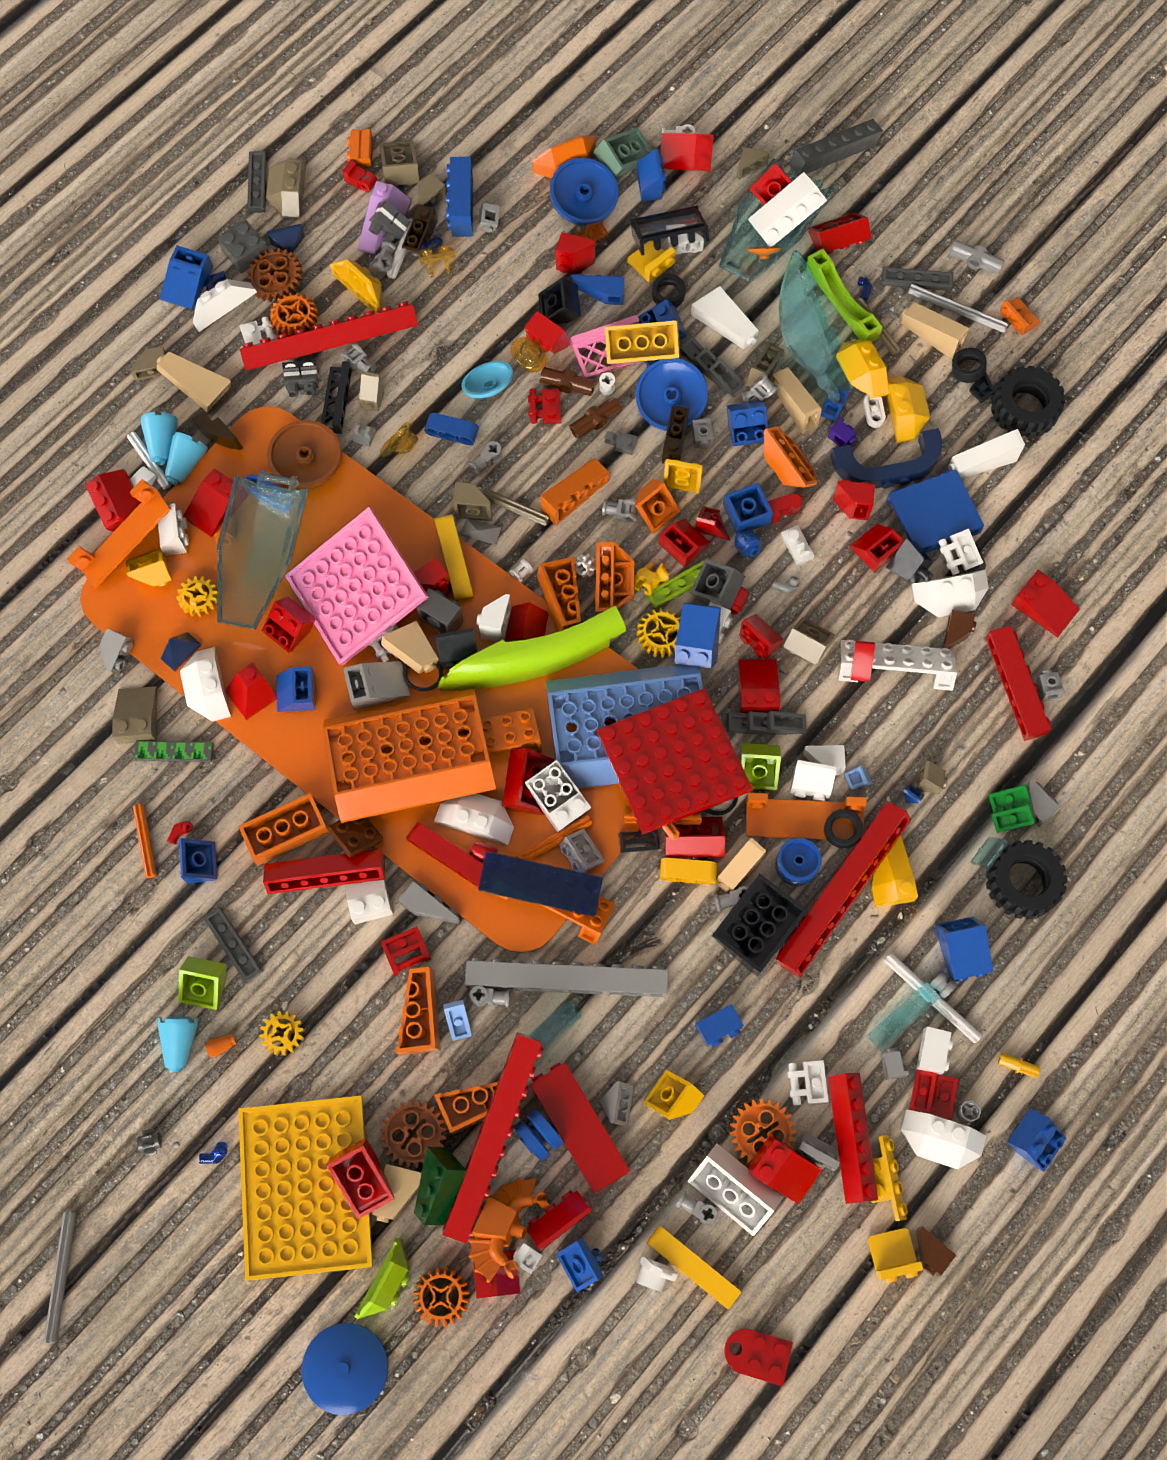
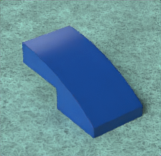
M833 385L820 416L837 422L850 392Z

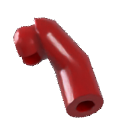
M183 821L175 824L167 842L176 845L179 836L192 831V823Z

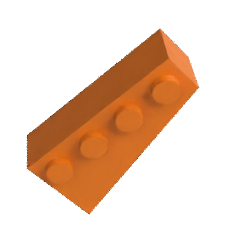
M596 458L586 462L581 468L540 495L542 512L549 515V519L557 526L610 481V472Z
M575 557L539 564L537 578L557 631L559 632L580 624L581 616L578 586L576 583Z
M431 967L409 969L405 992L406 999L402 1010L403 1017L401 1027L399 1028V1040L395 1053L402 1056L441 1051L435 970Z
M498 1082L434 1094L452 1135L484 1120ZM527 1097L521 1098L520 1103L527 1100Z

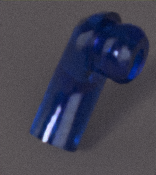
M861 276L857 283L858 286L863 287L860 298L868 301L872 284L868 277L864 278Z

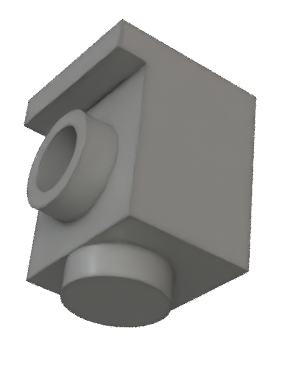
M482 203L479 209L478 227L482 228L483 232L490 233L497 228L500 206Z
M711 418L693 420L692 434L695 448L705 449L713 446L714 438Z
M1045 670L1036 679L1042 701L1061 698L1065 693L1058 672L1053 673L1052 670Z
M898 1048L886 1049V1053L881 1055L885 1080L908 1076L909 1072L904 1071V1068H906L905 1058L901 1056Z

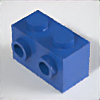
M732 1004L702 1019L695 1025L706 1047L712 1045L713 1048L722 1044V1039L730 1036V1038L739 1035L741 1033L740 1029L744 1026Z

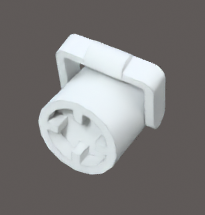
M642 1257L640 1260L641 1269L636 1283L662 1292L666 1279L675 1282L678 1273L669 1266Z

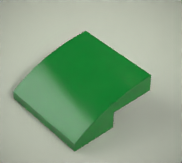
M1028 784L988 794L993 809V814L991 815L997 833L1035 824Z

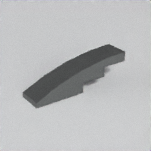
M693 336L680 347V352L696 368L729 395L733 396L745 385L721 358L718 360L707 347L704 349Z
M749 711L747 714L728 712L726 714V732L764 735L805 734L806 714L769 711L768 713Z

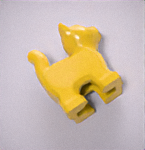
M649 562L648 565L640 568L635 575L634 590L640 592L642 590L641 587L644 586L646 588L644 593L651 596L652 591L660 582L669 580L670 574L668 569L664 567V563L660 564L656 572L651 571L654 567L653 562Z

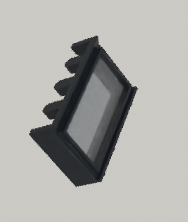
M698 205L630 219L632 236L641 256L645 255L644 242L653 241V246L658 251L661 249L662 238L670 237L671 245L676 247L678 246V235L687 233L689 243H694L695 231L700 230L705 241H709L708 225L703 219Z

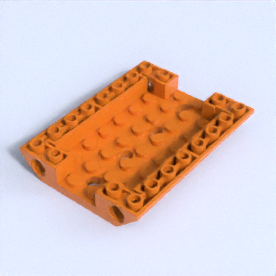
M474 688L324 720L323 731L333 791L341 823L496 789ZM463 730L469 732L465 737L459 736V733ZM423 739L431 740L428 745L420 744ZM385 747L392 748L390 753L385 754L382 752ZM348 755L354 757L350 762L343 761Z

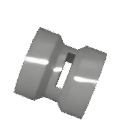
M941 971L929 986L939 991V995L945 999L957 984L954 981H949L947 974Z
M968 1100L957 1107L956 1114L961 1122L971 1123L980 1117L981 1108L975 1101Z

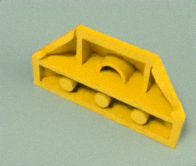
M348 259L330 264L332 275L370 310H374V313L381 311L383 293L382 284L378 278H373L366 267H361L357 262Z
M857 339L843 342L836 354V359L850 384L868 394L872 399L888 395L886 366L872 341Z
M902 376L887 377L889 393L886 395L896 443L914 441L930 419L924 387Z

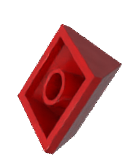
M530 602L512 606L505 642L544 636L549 612Z

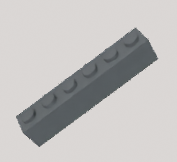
M874 119L868 120L796 149L789 166L798 176L803 172L808 174L876 146L883 130Z

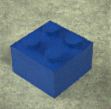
M759 483L724 495L723 506L736 534L742 530H754L772 522L773 512Z

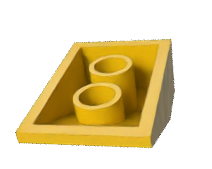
M666 459L664 483L669 489L699 494L704 466L697 463Z

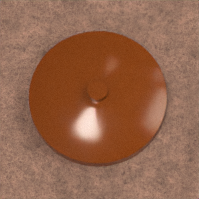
M300 420L284 426L274 435L269 444L267 456L270 468L280 482L296 489H310L326 483L334 476L341 463L342 451L337 436L329 427L317 421Z

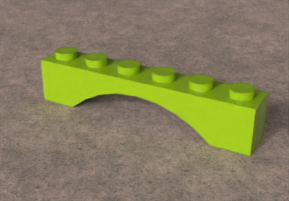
M821 249L808 256L807 271L859 339L871 340L872 342L878 340L882 332V325L872 313L863 309L852 298L842 283L833 261L825 250Z

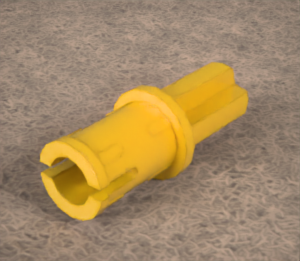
M1004 1052L1000 1054L998 1065L1015 1070V1073L1020 1072L1034 1078L1039 1076V1066L1023 1061L1021 1057L1018 1059Z

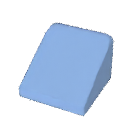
M860 765L844 773L851 791L873 784L865 766Z

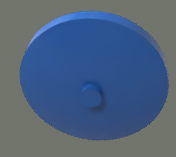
M575 158L563 163L553 174L549 190L552 205L558 214L571 223L584 226L598 224L607 219L614 211L619 195L618 184L613 173L602 163L589 158Z
M662 359L653 363L643 372L637 383L636 403L640 414L650 425L663 431H667L672 406L690 409L687 422L688 428L692 425L693 420H698L707 405L708 389L702 373L693 364L682 359Z
M340 1323L324 1329L311 1341L303 1357L302 1380L308 1396L318 1407L332 1414L348 1415L367 1408L378 1398L387 1380L389 1366L386 1350L377 1335L362 1325Z

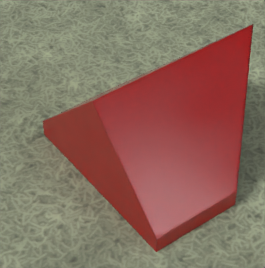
M702 506L697 517L696 530L702 534L731 541L720 516V510Z

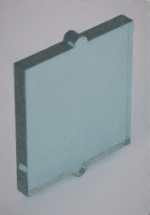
M988 837L970 862L974 865L990 868L996 858L1000 856L1008 841Z

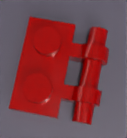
M530 389L528 395V403H530L528 416L531 423L536 424L538 423V418H543V424H561L560 389H542V395L539 396L536 395V389ZM537 404H542L543 410H538Z

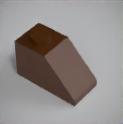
M952 609L948 618L943 648L951 649L966 640L971 632L974 633L977 623L974 621L975 614Z
M918 1227L916 1234L920 1261L924 1264L923 1269L932 1276L935 1274L941 1276L956 1257V1254L924 1227Z

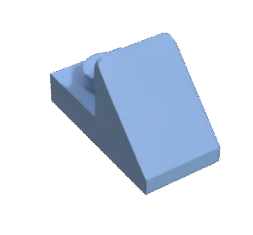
M463 1000L443 1004L452 1041L471 1037V1028Z

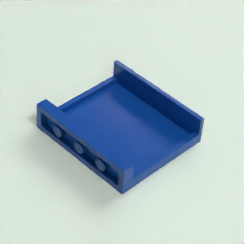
M957 470L944 471L937 477H928L923 482L917 484L911 483L901 490L894 489L889 493L886 500L887 504H892L908 539L916 541L925 553L941 548L938 541L946 539L949 545L952 544L950 536L969 529L971 535L975 536L980 534L984 527Z

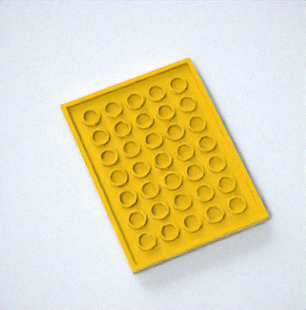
M363 1096L238 1109L245 1281L373 1267L370 1213L357 1219L326 1166L331 1156L365 1138Z

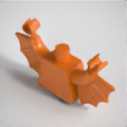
M535 1177L529 1180L517 1178L511 1184L501 1185L499 1191L488 1198L472 1231L475 1239L469 1240L471 1251L468 1257L475 1263V1272L484 1275L487 1282L492 1280L500 1266H504L509 1278H514L511 1273L512 1270L516 1269L520 1272L515 1261H508V1258L503 1253V1248L510 1246L513 1237L525 1238L527 1227L519 1224L520 1219L518 1215L523 1208L533 1206L535 1203H538L541 1208L549 1207V1203L544 1200L549 1199L546 1193L539 1192L535 1197L532 1196L536 1183Z

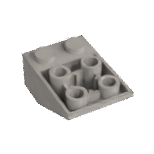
M402 661L361 663L343 668L354 710L410 697L408 685L403 677Z

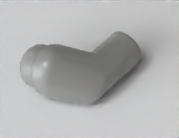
M792 576L785 583L774 580L772 589L789 593L799 587L800 579L797 576Z

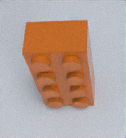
M311 793L238 826L251 857L257 866L329 833Z

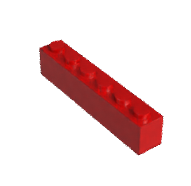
M1012 626L989 631L986 641L1023 740L1027 741L1046 736L1051 730V722L1045 716L1044 704L1037 695V685L1035 682H1032L1030 667L1024 661V651L1022 648H1019L1017 633L1013 631Z
M382 849L363 851L351 858L344 853L266 863L264 865L263 883L267 894L385 880V859Z
M843 1073L829 1076L828 1082L845 1203L877 1201L878 1194L860 1073Z

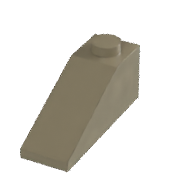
M768 343L751 367L746 386L752 387L753 383L765 373L770 380L784 349Z

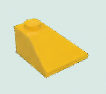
M161 549L126 561L128 577L153 587L157 585L164 586L171 580V574Z
M665 1070L643 1104L671 1120L693 1113L705 1095L692 1083Z

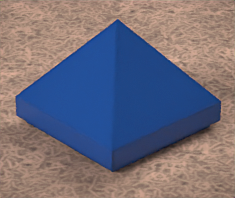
M908 785L903 791L906 803H919L925 796L912 785Z

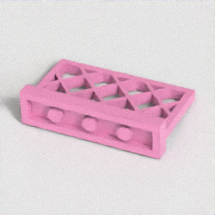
M637 315L570 338V346L574 350L585 378L589 379L636 363H618L606 367L601 364L603 358H607L606 348L602 352L595 349V346L599 342L606 344L605 327L639 324ZM586 348L590 350L588 357L580 355L578 349ZM592 352L602 355L599 363L589 359ZM587 362L597 366L595 371L587 374L585 369Z

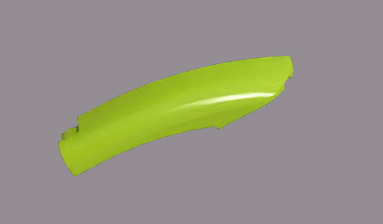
M613 606L578 625L546 636L505 642L502 639L453 666L450 672H448L447 677L443 676L440 679L438 688L440 690L490 688L523 682L559 671L610 647V639H615L626 632L624 621L617 607Z

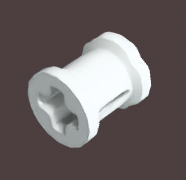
M603 373L599 378V390L602 394L609 396L615 391V377L612 373Z
M522 559L514 570L511 569L509 571V574L522 583V579L534 570L526 560Z

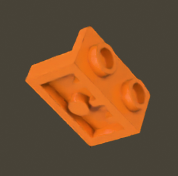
M1019 297L1014 298L1010 302L1008 300L1003 302L1000 309L1002 316L1008 319L1013 328L1022 336L1039 325L1040 321Z

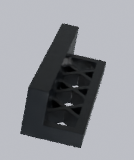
M342 361V367L330 366L321 423L326 425L327 421L333 419V428H329L335 434H342L352 375L350 362ZM334 373H341L340 380L336 381L333 378ZM338 387L337 396L333 397L331 391ZM335 403V410L331 413L328 407Z

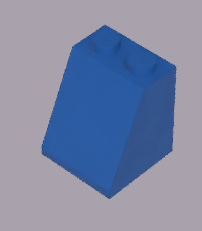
M973 916L935 924L947 972L952 979L965 981L971 976L983 977L987 973L993 972L985 924Z

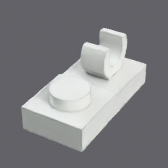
M798 525L781 532V537L797 566L814 559V554Z
M523 1243L522 1246L516 1249L513 1261L516 1262L517 1266L532 1274L542 1255Z

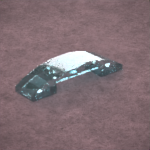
M926 982L874 1028L867 1037L880 1051L883 1050L940 999V995Z
M567 1001L529 1036L540 1040L544 1051L582 1015Z

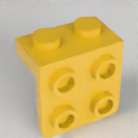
M648 241L644 244L645 255L641 256L638 249L627 258V262L650 283L675 264L676 251L672 247L666 251L662 248L657 251L653 246V241Z
M902 1228L868 1237V1244L878 1280H885V1283L898 1281L897 1276L905 1275L906 1279L919 1276L918 1271H922L923 1267L921 1261L917 1262L908 1229Z

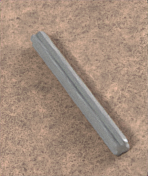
M911 284L908 293L1000 332H1005L1008 327V323L915 284Z
M65 1211L63 1213L44 1335L45 1343H56L76 1212Z

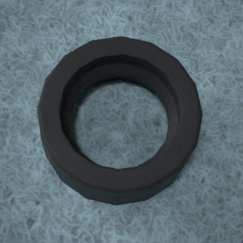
M669 273L657 277L652 287L653 301L658 305L667 299L677 308L685 298L686 287L684 281L679 276ZM664 285H673L678 288L679 294L673 298H665L658 291Z
M972 347L964 348L954 355L952 359V374L960 382L973 383L985 375L987 361L985 354L981 350ZM965 360H975L980 363V366L972 371L962 370L958 367Z
M848 809L834 811L827 818L824 825L826 839L838 848L853 846L863 832V824L860 817ZM847 818L853 822L855 832L851 838L841 840L833 834L832 824L836 819Z

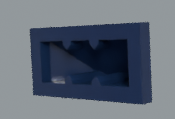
M301 224L267 232L270 244L280 248L282 251L287 249L288 253H293L304 238Z
M188 632L169 639L161 660L175 672L201 644Z

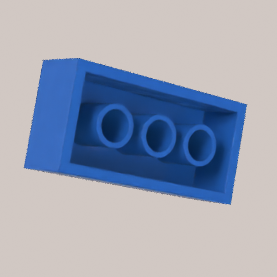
M471 156L450 157V164H447L448 179H446L448 194H446L448 230H451L452 237L473 236V172Z

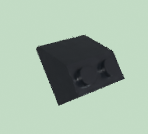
M561 278L538 293L540 313L555 324L569 323L581 315L577 284Z
M473 628L435 635L442 669L450 670L460 661L477 653Z

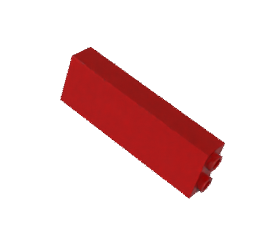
M559 1062L550 1067V1072L546 1075L541 1073L535 1076L530 1086L595 1195L628 1174L630 1170L566 1063L561 1065Z

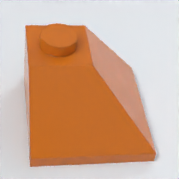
M652 479L639 490L635 505L653 534L681 512L664 482Z

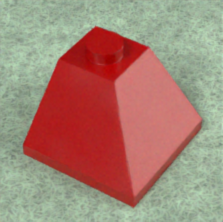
M253 662L237 672L225 689V692L246 720L277 700V696Z

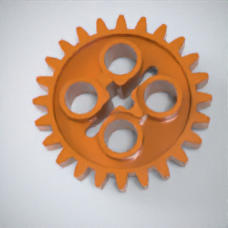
M760 1098L759 1104H756L754 1099H752V1106L744 1103V1111L739 1108L737 1109L740 1113L739 1117L733 1115L736 1123H730V1126L734 1127L735 1131H731L729 1134L734 1135L735 1139L730 1142L738 1144L734 1151H742L740 1158H743L745 1155L748 1156L747 1163L751 1162L757 1154L754 1149L755 1143L758 1141L765 1143L770 1134L775 1130L782 1132V1141L790 1147L792 1146L789 1143L796 1141L795 1138L791 1137V1134L797 1133L796 1130L791 1129L795 1122L788 1121L792 1115L784 1114L786 1107L779 1110V1102L772 1106L771 1099H768L766 1104H764L762 1098ZM763 1112L771 1114L772 1119L768 1124H764L760 1120ZM776 1121L779 1123L776 1127L766 1132V1138L759 1136L751 1143H747L748 1139L760 1132V1127L766 1129ZM746 1123H751L754 1126V1132L751 1135H746L743 1132V1126Z

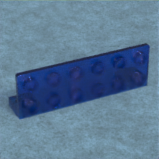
M488 851L484 854L478 891L594 917L596 915L603 877Z

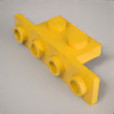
M880 1135L878 1137L882 1157L873 1159L878 1200L871 1202L891 1200L895 1220H906L908 1211L902 1198L903 1186L898 1178L899 1166L894 1159V1143L890 1135Z

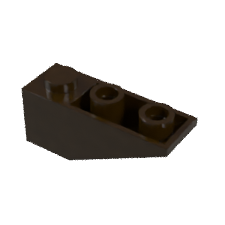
M421 204L418 205L402 244L403 249L419 252L432 236L438 222L435 208Z
M672 406L662 452L663 464H665L666 459L681 460L689 408Z

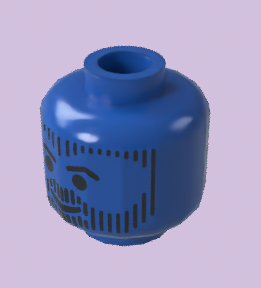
M742 530L735 536L734 546L742 556L754 557L760 552L761 539L752 530Z

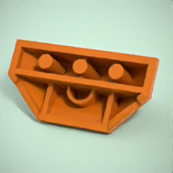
M579 136L547 149L538 158L532 159L533 172L552 178L558 167L571 159H592L593 151L596 149L595 136Z
M778 426L766 428L764 430V457L783 485L796 487L816 485L818 483L816 472L797 444L787 434L781 432L782 430Z
M616 542L596 543L595 612L602 613L613 606L619 609L634 598L635 562Z

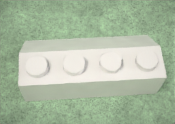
M803 172L748 220L771 248L827 200L817 186Z
M718 1144L713 1147L687 1181L752 1236L757 1233L783 1199L780 1194L753 1176L747 1167Z

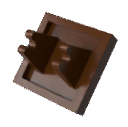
M368 818L341 823L339 820L328 825V832L350 858L383 841V836Z

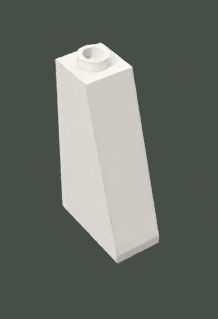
M720 286L692 304L691 315L740 348L751 347L757 342L759 330Z
M1016 429L953 456L948 466L949 471L957 470L962 479L1017 462L1025 443L1019 430Z

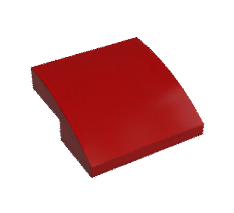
M917 1069L909 1110L935 1115L952 1121L959 1079Z

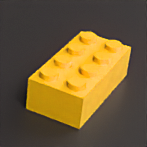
M678 321L605 327L607 364L681 358Z

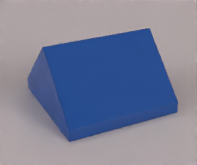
M180 838L181 878L187 884L217 880L215 842Z

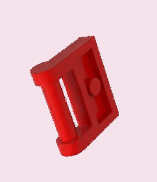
M418 926L381 942L394 976L400 974V971L422 961L432 960ZM419 948L421 949V954L396 964V958Z

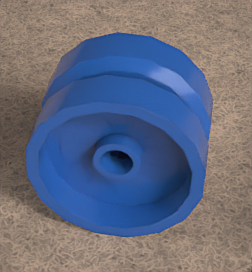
M794 838L781 846L775 861V869L778 876L785 883L791 886H803L815 878L821 866V854L818 847L812 841L805 838Z
M534 1108L527 1114V1119L533 1127L530 1128L525 1121L520 1120L514 1125V1130L521 1137L519 1139L526 1148L543 1162L550 1156L549 1150L544 1145L545 1142L554 1150H557L564 1142L540 1112Z

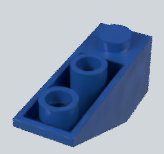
M572 275V282L577 284L579 291L604 304L623 305L624 277Z

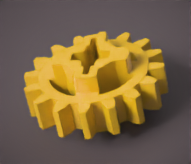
M194 576L193 581L188 578L187 584L181 583L183 589L177 590L180 595L176 597L179 601V606L183 608L185 613L190 611L191 616L197 613L201 617L202 612L209 614V608L215 609L213 603H218L215 597H218L219 594L216 591L215 584L210 579L206 581L205 577L202 576L198 580L197 576Z
M278 1011L276 1017L271 1013V1020L264 1019L266 1026L260 1027L264 1033L260 1034L259 1037L265 1039L261 1044L263 1046L269 1045L267 1051L271 1052L274 1049V1054L277 1056L280 1051L284 1056H286L287 1050L294 1053L293 1047L300 1048L298 1041L304 1040L300 1033L305 1032V1029L299 1028L302 1025V1021H296L297 1016L295 1014L290 1017L289 1011H286L285 1015ZM281 1020H287V1021H289V1022H291V1023H287V1024L285 1025V1024H282L280 1021H281ZM273 1026L272 1033L269 1034L270 1029H271V1027ZM281 1029L285 1031L284 1037L279 1036ZM295 1032V1036L291 1041L292 1034ZM281 1042L282 1044H284V1046L279 1047L273 1044Z

